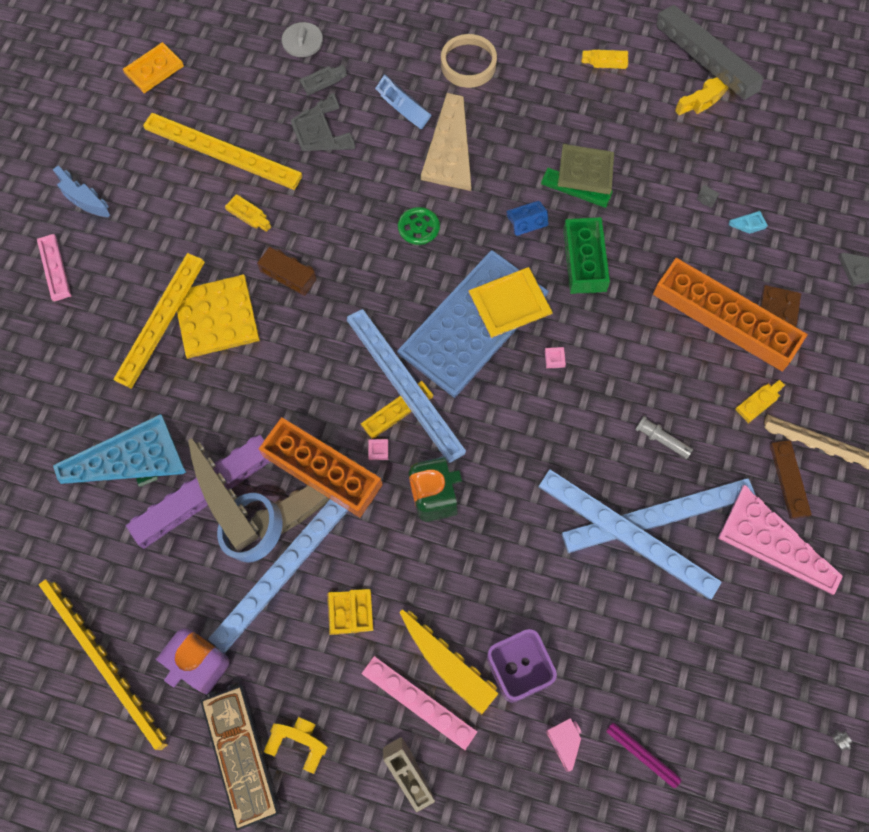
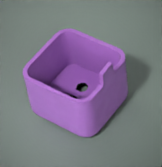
M528 629L494 644L488 651L487 663L502 696L508 702H518L549 687L556 680V669L539 634L534 630ZM528 658L529 665H522L521 660ZM513 662L516 664L517 672L511 675L506 672L505 666L507 663Z

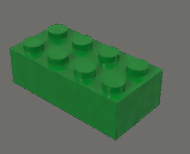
M602 217L565 219L563 234L570 294L607 292L610 279Z

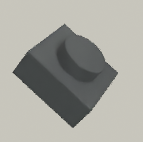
M704 185L696 200L712 208L720 193Z

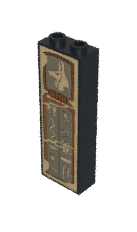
M236 683L227 686L224 692L218 693V691H214L205 695L206 698L200 700L236 831L282 814L245 686H239Z

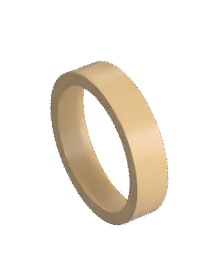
M474 34L459 35L449 40L442 49V72L447 80L457 86L466 88L481 86L488 82L495 73L497 53L492 43L484 37ZM469 44L484 48L492 56V61L489 67L482 73L462 75L453 71L448 66L446 55L455 47Z

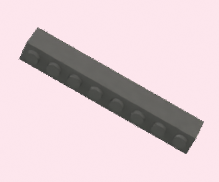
M672 5L658 13L656 27L731 88L737 95L745 100L761 91L764 77L679 8Z

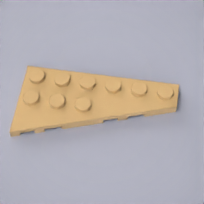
M447 93L421 173V180L471 191L463 96Z

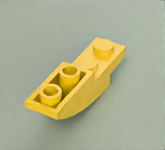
M717 77L708 79L704 83L702 90H698L689 96H683L678 101L675 111L678 115L691 110L699 114L714 105L729 87Z

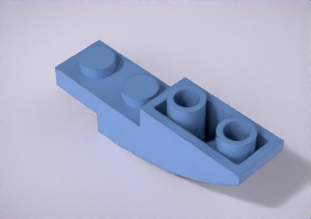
M384 74L375 89L398 112L418 128L423 129L432 115Z
M59 166L53 169L61 181L57 186L69 201L89 213L103 217L110 216L107 210L109 206L103 199L99 200L97 198L98 194L93 188L89 189L85 184L80 186L77 181L73 182L70 173L67 170L63 171Z

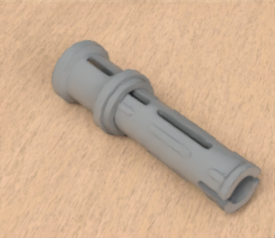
M645 415L635 429L649 436L650 440L654 441L656 439L685 459L693 451V448L663 431L661 425H655L647 420Z

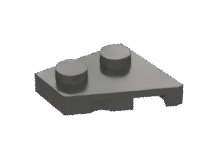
M841 253L838 256L851 286L869 283V257Z

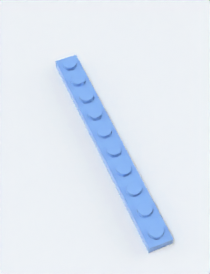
M362 309L347 316V322L440 452L445 456L448 463L465 455L466 450L365 311Z
M552 470L547 472L538 486L706 598L712 599L722 583Z
M748 478L621 516L645 531L734 505L743 485H746L754 495L755 493ZM595 524L562 533L568 553L617 539Z
M330 499L208 640L225 653L348 510Z

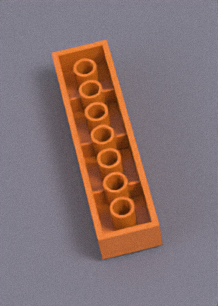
M678 258L673 261L653 293L657 298L782 372L789 365L808 335Z

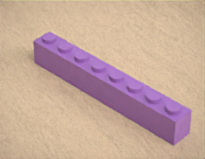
M261 435L250 438L247 444L241 448L234 449L225 459H219L215 462L216 467L213 470L216 474H222L226 480L224 486L227 490L232 489L270 463L269 460L262 457L258 450L264 442ZM197 478L185 482L175 493H169L164 497L163 501L150 506L147 512L130 520L126 527L140 547L145 549L208 505Z

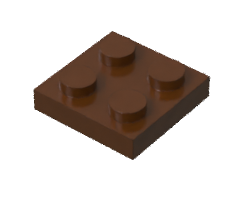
M765 285L762 289L760 307L796 327L801 293Z

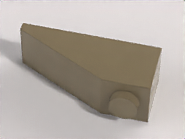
M400 737L383 747V760L416 813L434 803L435 799L403 738Z

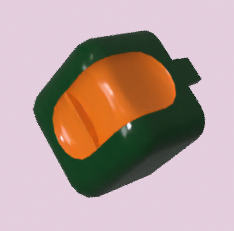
M445 456L413 464L409 468L408 474L418 517L424 522H431L456 516L457 502L452 484L462 482L460 471L449 472Z

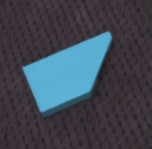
M760 211L732 219L728 223L729 226L749 234L766 229L768 226Z

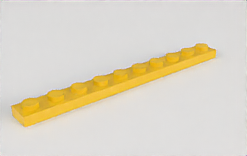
M151 113L143 125L147 131L293 190L296 189L303 177L299 171L154 113Z
M45 579L39 584L40 588L155 750L164 749L168 745L165 741L167 738L165 733L160 728L157 729L152 723L155 721L153 716L148 711L144 712L141 707L142 701L136 694L132 695L129 690L131 686L125 678H120L117 674L119 671L118 667L112 661L109 662L105 657L107 652L101 645L95 643L94 639L96 637L90 629H85L83 618L78 613L75 614L71 609L73 604L68 598H63L61 595V587L56 582L52 583Z

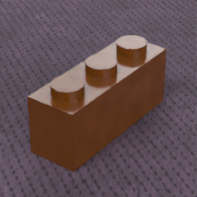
M269 247L257 262L261 273L303 296H306L317 280L312 267L302 265L294 257L289 258L279 249L275 250Z

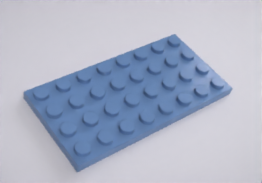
M491 250L398 349V355L455 398L516 331V329L491 338L468 291L520 270ZM538 284L544 297H546L548 290Z

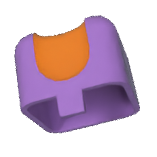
M183 628L176 632L156 658L159 663L170 670L164 681L173 688L182 679L206 695L211 692L229 666V659L226 654L188 628Z

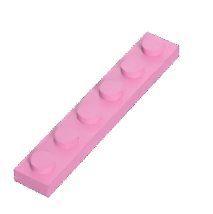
M375 656L362 672V675L462 749L466 750L476 735V730Z

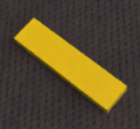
M423 381L419 382L418 386L430 400L433 397L432 392ZM399 396L363 421L361 426L373 440L412 411L402 397Z

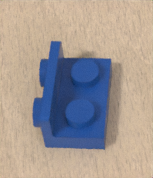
M540 201L506 211L508 219L513 224L516 236L548 226L547 210Z

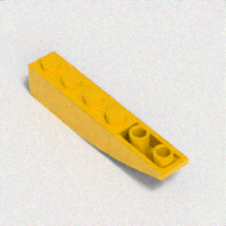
M402 609L400 616L410 636L434 671L452 690L482 715L497 697V687L489 680L486 682L479 677L481 673L475 667L471 666L469 668L463 663L465 659L459 653L455 652L453 654L447 649L449 645L443 639L439 638L437 640L433 637V631L427 625L421 626L417 623L416 620L418 618L411 611L406 613Z

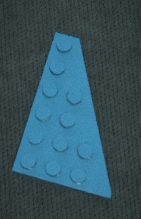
M161 414L53 465L57 480L61 484L186 473L169 429Z

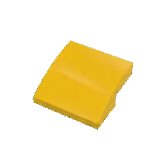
M370 589L329 592L327 594L329 635L373 631Z

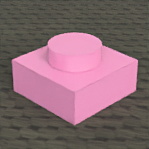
M564 347L545 348L546 368L565 367Z
M388 439L369 440V460H388Z

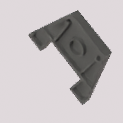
M334 93L328 95L329 98L316 103L317 106L311 110L307 109L291 119V125L301 151L355 149L350 132L332 137L324 117V113L339 109Z

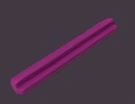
M615 723L609 725L606 732L671 787H678L681 782V778Z

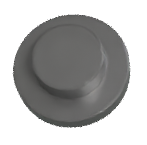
M836 729L835 733L831 735L841 751L845 749L850 750L851 746L849 744L852 743L850 737L845 731L840 732Z

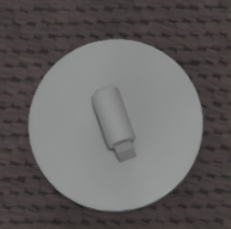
M306 22L289 26L282 35L283 48L287 53L295 57L311 56L319 51L323 43L320 29Z

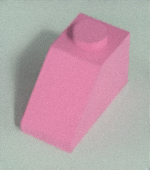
M570 718L546 731L566 772L573 770L581 741L579 736L581 730L577 722H572Z

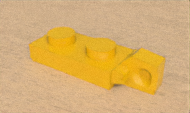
M583 51L582 63H590L594 65V68L626 69L628 67V51Z
M237 194L225 206L228 212L256 229L260 227L266 232L271 228L270 222L266 219L267 217L263 211Z
M780 380L773 386L769 384L764 385L735 410L749 424L780 397L778 392L785 385Z

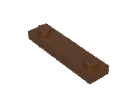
M791 440L771 443L770 449L789 518L810 517L812 513Z

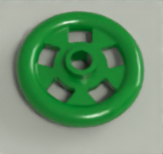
M424 207L408 209L401 215L398 221L399 234L405 241L414 245H423L431 242L440 230V222L437 215ZM416 214V215H417V218H414L413 220H411V219H410V216ZM425 215L430 218L428 222L423 218ZM410 224L411 230H405V225ZM428 226L433 228L430 233L425 232ZM414 233L421 234V238L413 237Z

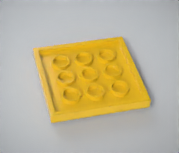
M244 274L190 287L177 310L187 359L260 341Z

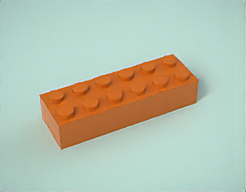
M282 417L258 448L262 457L361 518L382 487L380 477Z

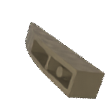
M191 438L188 440L191 459L203 496L212 514L233 546L240 551L259 538L256 533L259 529L253 520L248 522L245 517L248 514L242 504L239 506L234 500L237 497L231 488L227 490L224 486L226 480L222 474L215 473L213 469L216 465L210 457L205 458L203 453L206 451L201 443H195Z
M306 485V488L300 491H293L285 500L276 501L275 503L279 507L283 519L281 534L309 518L330 499L309 485ZM268 509L258 511L251 518L259 529L257 532L261 539L265 536L269 525Z

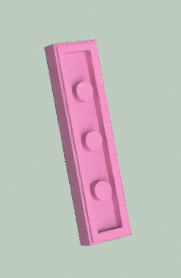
M52 234L38 238L37 242L51 299L58 301L71 297L56 235Z

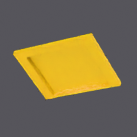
M529 267L468 291L491 338L552 314V310Z

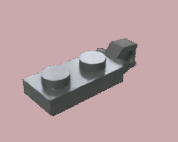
M343 65L336 68L328 66L300 79V84L307 96L346 77V69Z

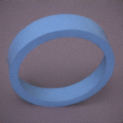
M258 493L244 494L234 500L238 506L242 504L243 507L258 500L266 505L269 512V525L265 536L257 546L246 552L238 553L232 551L229 545V538L220 524H218L217 537L221 549L228 556L242 562H254L265 557L275 547L282 531L283 519L279 507L275 502Z

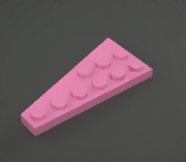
M746 485L742 486L718 539L834 595L843 576L824 558L820 557L808 543H805L775 512L773 513L759 497L757 498Z

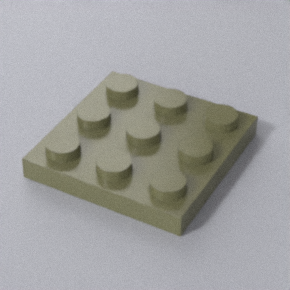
M563 144L558 186L610 194L612 190L614 152Z

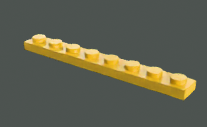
M189 253L186 254L115 375L114 381L132 389L205 262L201 258Z

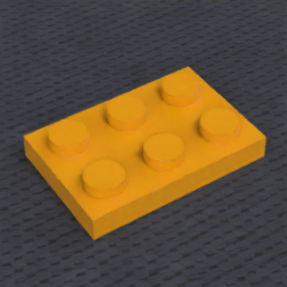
M162 42L123 68V71L143 93H146L184 67V65Z

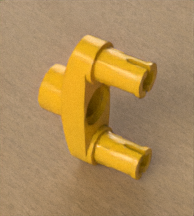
M298 717L294 728L273 723L270 730V738L263 752L275 756L283 738L293 739L309 746L310 752L303 769L314 774L322 755L325 756L328 747L311 735L316 724Z

